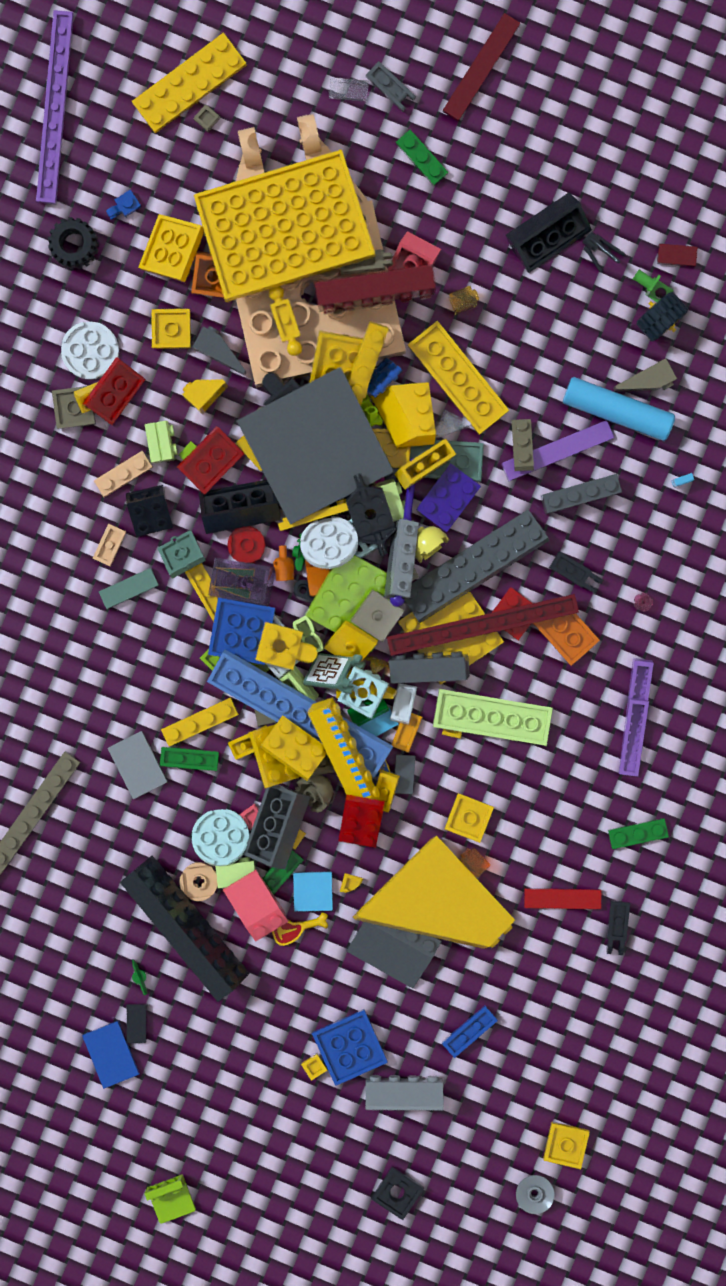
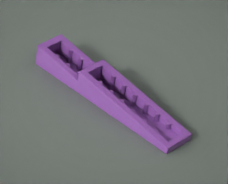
M607 420L533 450V471L613 439L614 436ZM514 458L501 464L508 482L533 472L514 471Z
M633 658L619 774L638 776L654 665L652 660Z

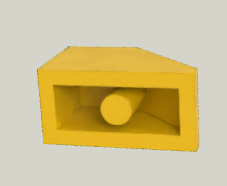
M249 733L228 742L235 760L254 752Z

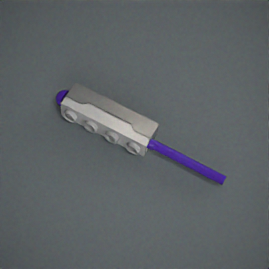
M415 484L407 488L403 519H399L394 523L396 530L391 534L384 598L390 599V603L395 607L402 606L405 600L410 598L419 525V522L411 521Z

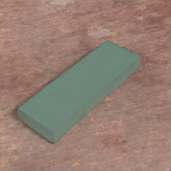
M149 568L99 591V594L106 609H109L155 588L159 584L152 568Z

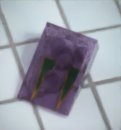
M215 558L208 595L269 606L275 569L268 566Z

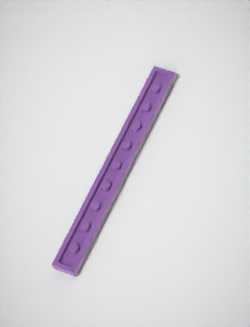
M53 11L36 195L37 203L56 204L74 17L73 12Z

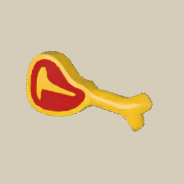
M321 913L318 918L305 922H292L288 920L286 924L272 931L274 940L280 946H285L296 941L305 929L322 926L327 929L328 923L326 919L328 915Z

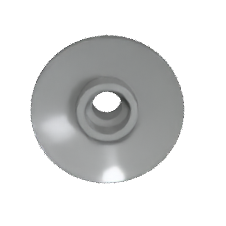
M531 1175L519 1183L516 1189V1199L524 1211L531 1214H540L551 1207L554 1201V1189L546 1178L539 1175ZM532 1190H537L538 1194L534 1196L531 1192Z

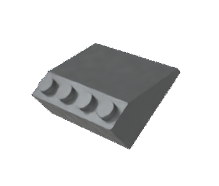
M362 922L346 951L413 989L442 941L434 937Z

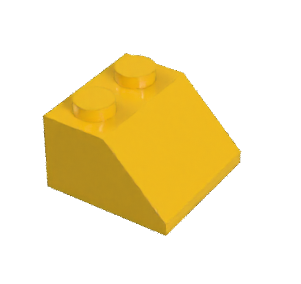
M223 379L195 380L193 383L189 382L183 388L184 393L182 395L203 414L228 388V385Z

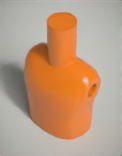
M280 545L279 557L273 562L276 581L294 580V561L291 557L287 556V546Z

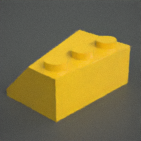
M429 382L392 385L385 388L386 391L383 394L380 393L376 398L370 397L378 409V413L383 419L396 448L435 444L436 431Z

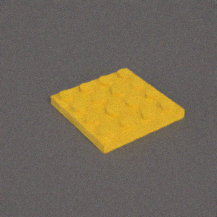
M468 592L421 623L418 622L412 612L399 620L398 623L406 633L485 615L471 592ZM498 632L418 649L417 651L424 653L425 656H432V653L435 652L451 655V652L462 651V654H468L469 665H471L504 641ZM438 681V682H439V684L441 685V684H443V683L446 682V681Z

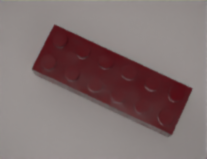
M432 264L315 282L319 312L324 314H333L338 309L352 311L357 306L371 308L377 303H381L383 306L391 305L396 300H401L402 303L410 302L412 298L420 297L421 300L432 298L431 295H435L436 289Z

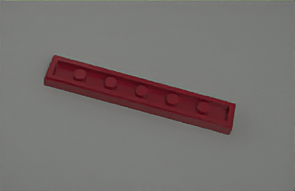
M506 13L503 14L442 112L459 122L519 28L520 22Z

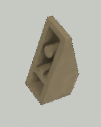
M665 358L616 385L613 390L615 392L659 390L660 388L666 390L674 385L673 381L677 377Z

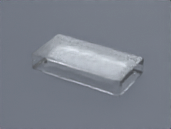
M330 78L329 98L367 102L369 81Z

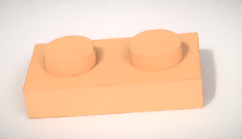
M108 524L93 559L111 567L127 532Z

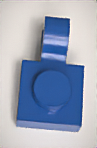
M129 190L116 198L115 202L117 205L110 207L106 212L112 220L121 213L125 217L129 216L141 208V205L132 191Z

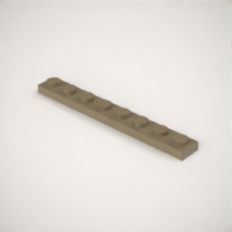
M64 751L0 841V875L81 762L68 752Z

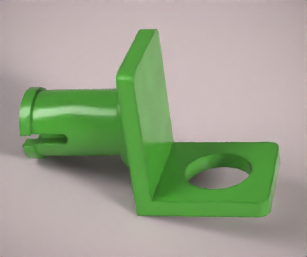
M639 269L632 279L647 288L645 295L656 303L660 300L655 295V291L658 288L664 289L666 294L673 292V289L659 281L660 275L656 278H651Z

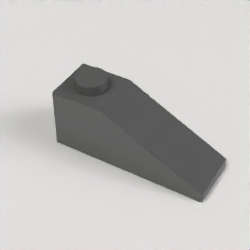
M211 326L208 329L202 327L193 345V349L245 376L246 370L218 334L219 331Z

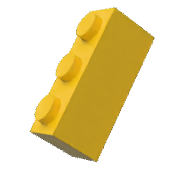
M445 438L399 468L394 475L406 490L449 462L456 453Z

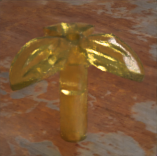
M366 656L363 659L371 662V671L374 675L378 674L383 667L389 668V663L383 659L379 660L374 656Z

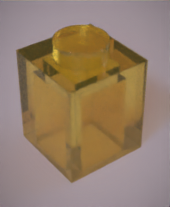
M471 286L453 292L448 296L455 315L476 307L478 304L477 300H479L477 291L475 289L472 290Z

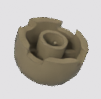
M315 775L310 776L308 781L301 778L297 782L298 786L295 790L310 796L308 805L312 807L311 811L322 812L332 801L334 791L331 781L327 777Z

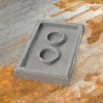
M143 731L107 748L133 799L168 782Z

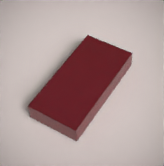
M659 244L657 264L695 267L698 247Z

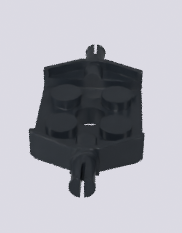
M360 473L358 474L360 482L357 475L353 476L357 489L345 501L359 542L376 544L380 556H384V554H388L385 541L396 530L383 489L364 484L362 474ZM374 509L376 515L373 518H367L365 516L366 510Z

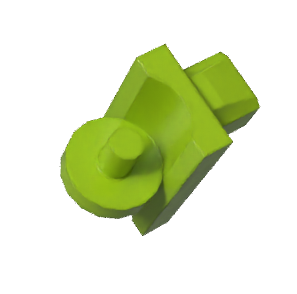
M366 395V398H363L361 403L363 412L371 427L373 425H382L383 420L378 414L377 408L372 405L369 396Z

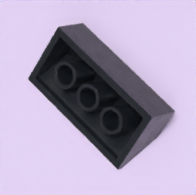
M568 192L505 236L512 250L529 273L591 232L592 229L580 202Z
M267 480L209 490L205 495L199 492L201 517L206 534L281 520L279 502Z

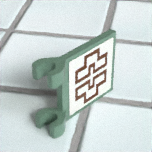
M318 653L303 684L338 689L343 693L351 694L354 687L349 686L351 680L346 678L351 667L357 666L363 670L366 664L361 662L363 658L361 655L345 657Z

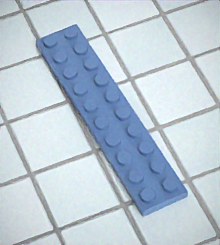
M226 649L223 651L207 680L208 683L276 722L283 715L321 742L308 715L311 705L317 703L316 701ZM343 718L348 724V731L351 737H354L356 741V748L359 754L361 753L364 758L366 769L371 772L374 778L393 746Z

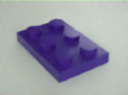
M450 463L416 510L447 533L481 486Z

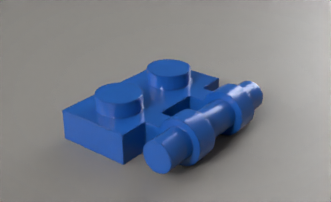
M385 358L374 369L367 392L374 398L380 393L383 394L386 391L385 388L392 381L395 382L403 370L398 365L396 366L393 361Z

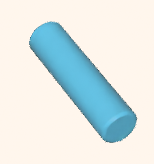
M576 377L571 378L562 401L565 405L662 441L667 440L675 421L673 413Z

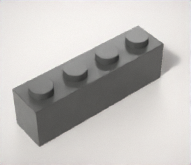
M617 474L546 493L540 497L545 514L547 515L617 495L622 491Z
M462 651L451 652V655L435 652L432 653V656L416 653L413 654V657H406V654H397L389 660L391 683L467 680L470 677L468 654H462Z

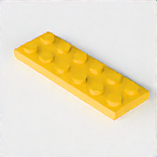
M223 32L135 98L132 104L156 134L247 66V64Z
M438 321L407 345L479 435L509 412L506 405Z

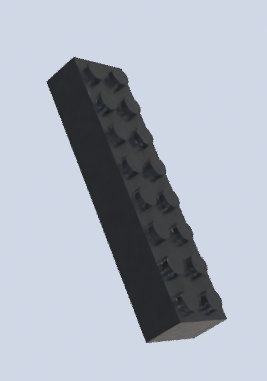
M153 855L120 881V884L217 1002L233 992L250 974Z

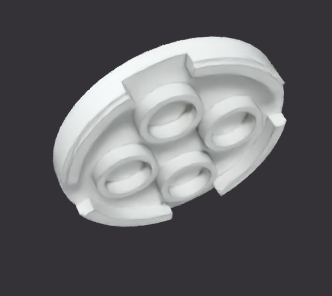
M78 323L68 330L62 340V360L65 366L80 378H101L115 358L119 356L117 339L111 330L101 323Z
M332 516L331 518L319 521L315 520L305 528L300 539L301 551L306 561L322 569H332L344 565L351 560L358 548V536L354 526L340 517Z

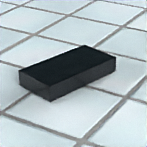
M127 1004V1043H146L147 1004Z

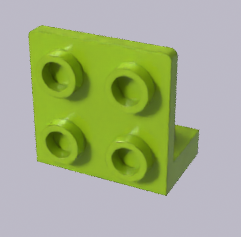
M183 1174L149 1186L144 1193L147 1201L151 1200L160 1224L192 1213L196 1209Z

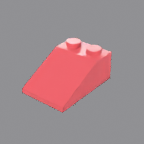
M257 870L252 871L223 889L255 942L288 922L284 909Z

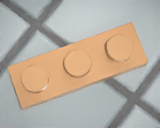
M141 451L95 479L94 482L105 498L152 469L153 466L145 453Z

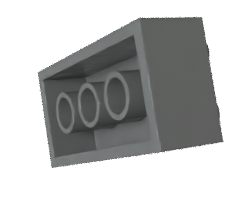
M280 784L266 788L243 855L270 867L285 870L310 796Z

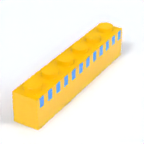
M333 698L312 704L308 715L346 794L378 800L380 796L379 789L373 784L371 772L365 767L364 758L356 748V741L348 731V724L341 716L339 705L335 703Z

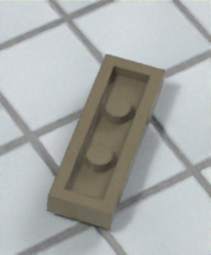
M531 419L512 420L514 471H533Z

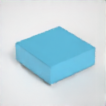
M690 473L673 479L671 482L673 487H678L694 481V477Z

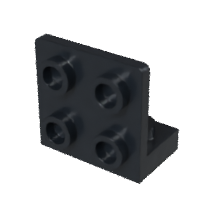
M163 485L126 493V505L136 536L173 528Z

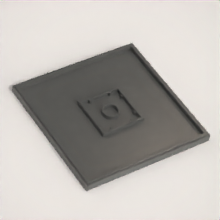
M341 367L237 420L290 525L353 493L357 489L354 475H357L360 482L358 474L361 473L364 484L369 485L394 472Z

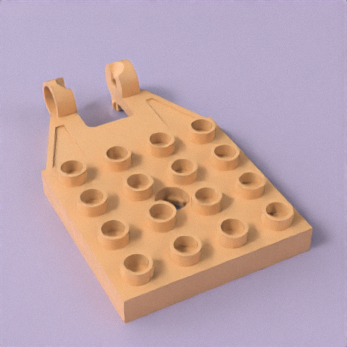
M314 114L297 117L301 136L300 144L303 145L306 160L331 153L327 145L319 138ZM255 128L239 130L238 135L243 154L236 181L265 173L260 154L262 150L259 149ZM352 180L374 250H383L373 202L366 199ZM385 267L384 271L341 275L340 268L281 285L284 290L282 300L289 299L301 337L295 338L302 345V352L298 356H291L287 352L288 341L282 343L270 304L275 303V301L269 297V289L236 299L256 388L262 387L264 376L272 372L276 373L283 382L290 380L292 377L297 379L310 376L319 331L364 338L368 324L371 321L389 328L378 360L406 354L395 301L391 305L383 306L381 303H377L371 308L357 306L352 311L338 309L333 314H324L319 312L318 305L309 304L305 299L301 298L306 287L310 285L309 283L315 284V282L388 271L387 267Z

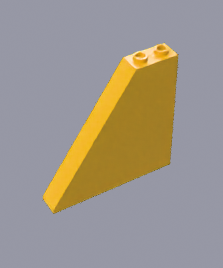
M438 836L431 838L353 916L358 921L483 949L493 948L500 941L499 937L502 934H507L513 928L511 924L515 921Z

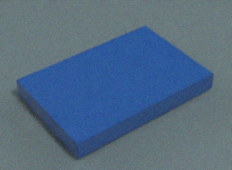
M119 1020L82 1035L103 1089L140 1074Z

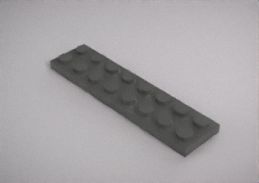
M526 510L412 583L410 598H407L405 602L418 622L421 623L547 543L549 538L531 512Z

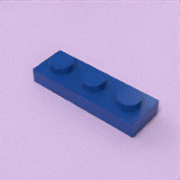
M484 1005L442 1041V1045L455 1058L494 1025L498 1019Z

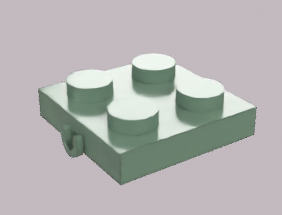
M191 530L178 537H171V541L157 548L172 579L206 561Z

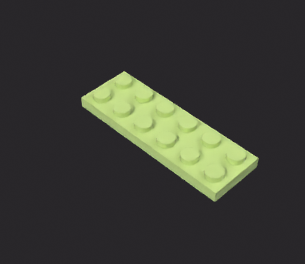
M439 689L433 727L547 746L553 708Z

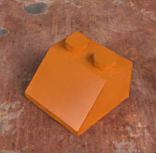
M197 251L191 293L224 298L211 253Z

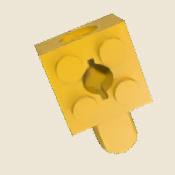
M265 622L255 660L293 670L296 660L306 663L313 662L317 657V650L314 645L301 642L303 631Z

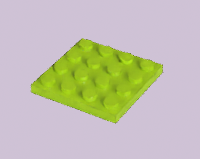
M354 555L344 565L330 569L305 616L336 632L346 620L352 623L351 618L372 589L384 596L387 572Z

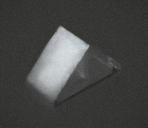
M445 410L436 428L435 440L469 428L471 426L470 421Z

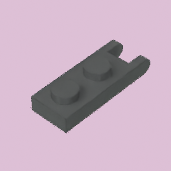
M379 61L366 74V78L402 112L406 108L401 102L407 96L413 101L416 99V96Z

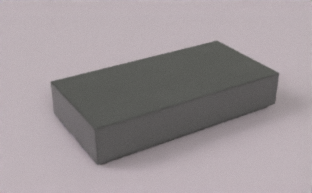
M396 754L395 775L400 776L395 793L413 794L415 756Z

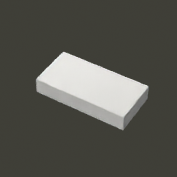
M398 683L390 718L391 721L409 725L417 690L416 686Z

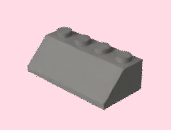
M371 1075L370 1078H366V1110H443V1080L439 1076L434 1075L427 1076V1078H420L416 1075L408 1076V1078H400L398 1075L381 1078L379 1075Z

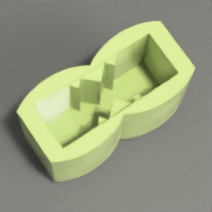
M304 616L293 622L294 629L303 631L302 642L314 645L317 653L324 650L323 640L315 633V626L311 619Z

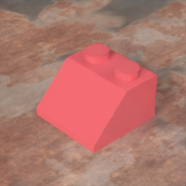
M407 231L398 245L392 259L393 265L389 266L388 271L431 264L433 266L441 249Z

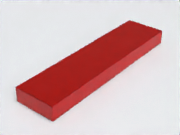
M524 888V908L601 909V889Z

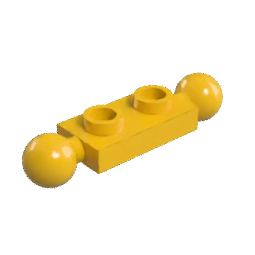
M281 286L271 288L268 294L275 303L270 304L282 343L288 341L287 352L291 356H298L302 352V345L295 338L301 337L289 299L282 300L284 290Z

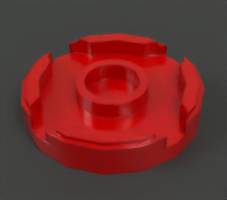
M247 526L235 529L229 536L227 546L233 559L239 563L250 564L262 557L265 552L266 543L264 536L259 530Z

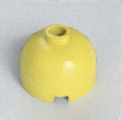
M423 526L420 527L417 534L415 558L421 563L423 558L426 560L442 548L440 544L443 542L447 543L450 539L437 527L430 526L425 529Z

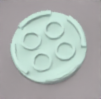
M228 809L211 810L202 815L195 823L192 830V844L196 854L204 862L213 866H227L238 861L243 856L250 835L245 821L236 812Z

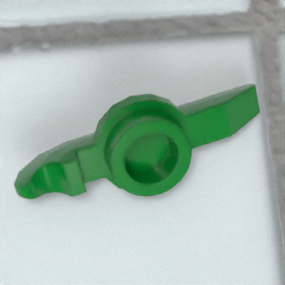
M298 539L299 545L294 546L292 556L296 557V569L301 571L304 556L301 551L300 539Z
M132 959L134 969L132 980L140 985L143 995H147L144 983L146 974L144 971L139 970L138 964Z

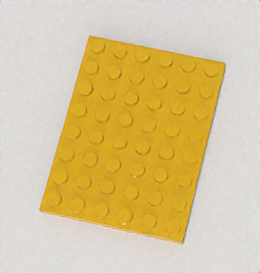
M342 149L194 194L226 302L376 257Z

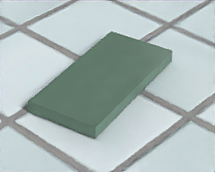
M435 440L433 445L412 446L410 448V459H415L442 440ZM448 441L456 455L449 462L424 477L439 479L451 463L475 482H481L484 443Z

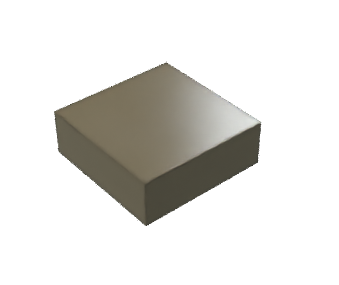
M205 104L193 119L204 130L209 132L219 121L220 116Z

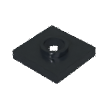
M392 1166L372 1195L371 1200L401 1220H404L424 1190V1187ZM394 1185L404 1188L405 1193L402 1197L395 1198L391 1195L390 1190Z

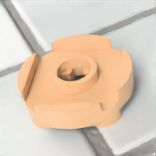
M204 862L190 864L180 876L181 890L194 901L207 900L215 893L218 887L216 871L211 865ZM197 876L204 879L201 887H198V884H194Z

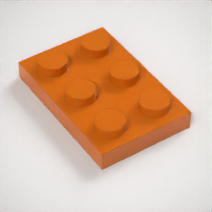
M577 614L533 623L570 666L600 641Z

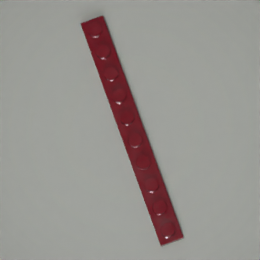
M575 594L389 636L387 637L390 655L392 656L579 613Z

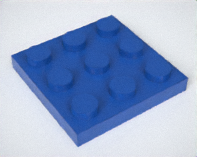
M218 597L208 655L221 657L226 649L246 662L265 665V662L255 659L265 622L273 623L276 608Z
M365 1009L312 1032L335 1086L388 1063Z

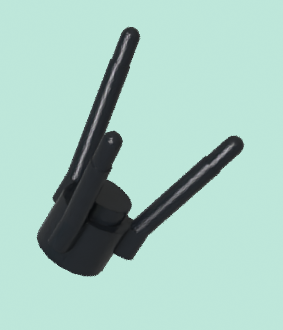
M593 231L582 242L585 245L583 250L589 255L599 272L603 270L591 250L595 252L600 248L618 264L620 260L602 244L625 256L623 251L604 240L599 234L596 235Z

